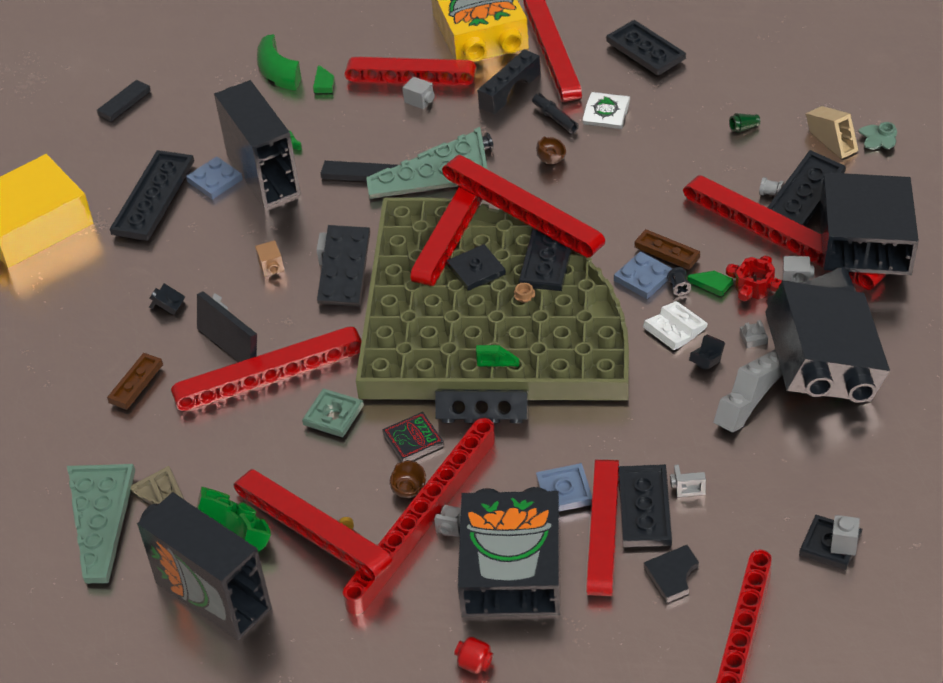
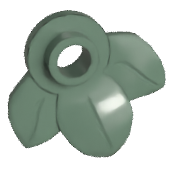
M883 122L879 126L867 125L858 131L867 137L864 142V147L874 150L881 146L885 149H890L896 144L897 129L891 122Z

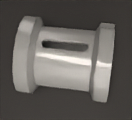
M763 177L759 195L768 194L776 196L783 187L784 181L776 182Z

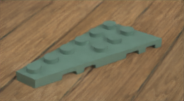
M478 127L474 129V132L467 135L462 134L452 142H444L424 151L414 159L404 160L394 168H386L366 177L369 199L456 187L458 185L449 181L444 176L442 168L457 155H462L488 169L481 128Z
M133 464L67 466L83 580L85 584L109 583L136 469Z

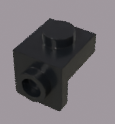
M164 283L160 290L155 288L149 299L152 302L149 308L153 309L157 304L174 315L186 296Z
M708 334L705 335L701 347L690 353L689 361L702 369L713 367L721 361L725 342Z

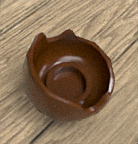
M544 136L540 141L538 140L536 152L542 162L554 165L564 159L566 148L559 139Z
M409 460L400 462L395 465L390 476V488L398 496L411 499L417 496L425 486L426 473L424 468L417 462Z

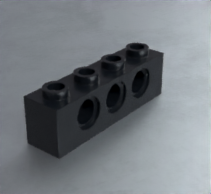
M438 389L435 391L436 419H441L443 423H453L455 419H464V423H474L481 418L490 419L493 423H500V419H509V423H523V419L529 417L528 390ZM457 400L462 401L465 404V411H456L454 402ZM478 401H485L487 403L488 410L486 412H480L477 409L476 403ZM501 401L510 403L511 410L509 412H502L500 410L499 403Z

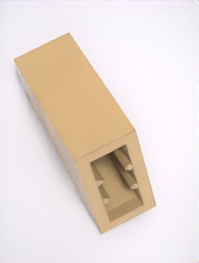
M824 106L806 113L810 133L839 158L843 159L858 151L850 113Z

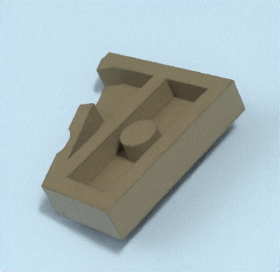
M169 466L131 485L132 493L150 505L161 503L172 492L184 499Z

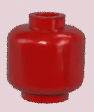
M468 637L464 642L459 641L454 651V655L458 656L457 665L474 674H479L482 671L486 672L494 655L488 643L475 637Z

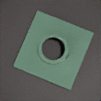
M323 388L302 419L303 425L344 437L364 406L363 400ZM332 412L340 413L338 415L339 418L335 420L327 415Z

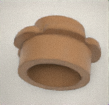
M520 283L515 287L514 298L517 301L527 303L535 297V291L531 284Z

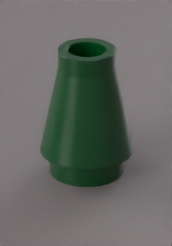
M735 113L729 118L731 131H736L737 133L760 125L758 114Z

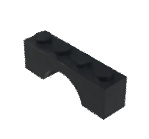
M524 49L477 90L479 108L495 115L506 105L509 92L516 82L522 80L530 84L541 74L540 55Z

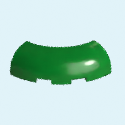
M274 34L263 37L257 49V64L260 73L266 80L270 79L275 82L276 86L296 91L302 79L299 61L285 58L277 52Z
M201 487L196 508L255 546L258 552L267 545L271 531L265 519L260 520L255 516L256 510L244 502L237 504L229 500L230 495Z

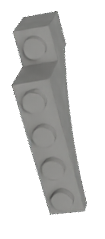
M776 350L739 368L732 393L720 398L713 423L731 432L744 427L747 418L758 402L782 376Z

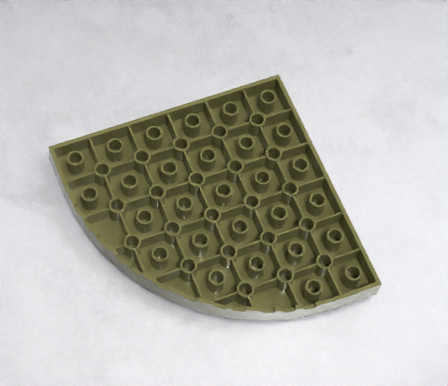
M383 198L356 375L359 399L435 400V391L438 389L528 390V400H629V343L624 312L620 306L619 299L614 293L613 286L608 279H605L602 270L592 263L591 258L584 257L572 250L562 291L533 288L535 297L527 303L517 301L514 298L515 287L519 284L533 227L501 209L489 208L488 204L482 203L450 259L485 244L505 268L506 275L467 291L446 264L434 286L415 283L411 281L413 265L451 199ZM476 345H500L519 358V366H477Z

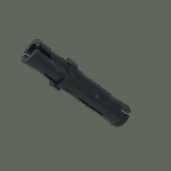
M541 93L533 97L532 103L539 107L544 115L550 116L571 134L578 130L579 124L560 110L555 102L549 101Z

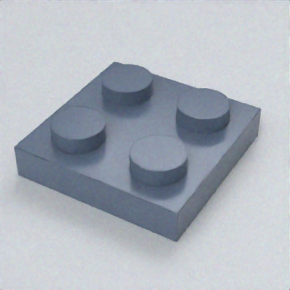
M219 157L213 158L186 176L188 183L212 200L243 180L242 173Z
M640 251L614 274V281L648 299L669 281L668 273L672 268Z
M582 463L536 472V479L540 488L547 491H559L560 511L592 505V494Z

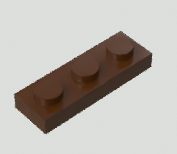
M647 229L634 241L635 248L688 270L700 258V251Z
M143 353L108 395V403L127 410L163 366L162 359Z

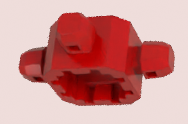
M766 255L760 259L754 257L746 258L741 266L728 264L726 267V274L736 278L735 288L738 292V298L742 301H747L751 297L755 299L765 298L770 290L776 292L782 280L775 278L772 258ZM753 275H757V278H760L762 280H757L755 282L754 279L749 278V276L753 277Z

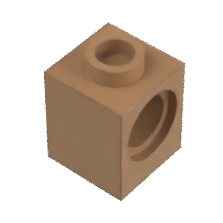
M275 240L255 246L258 262L264 277L284 272L282 256Z

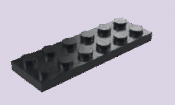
M157 150L111 225V235L148 241L193 165V155Z

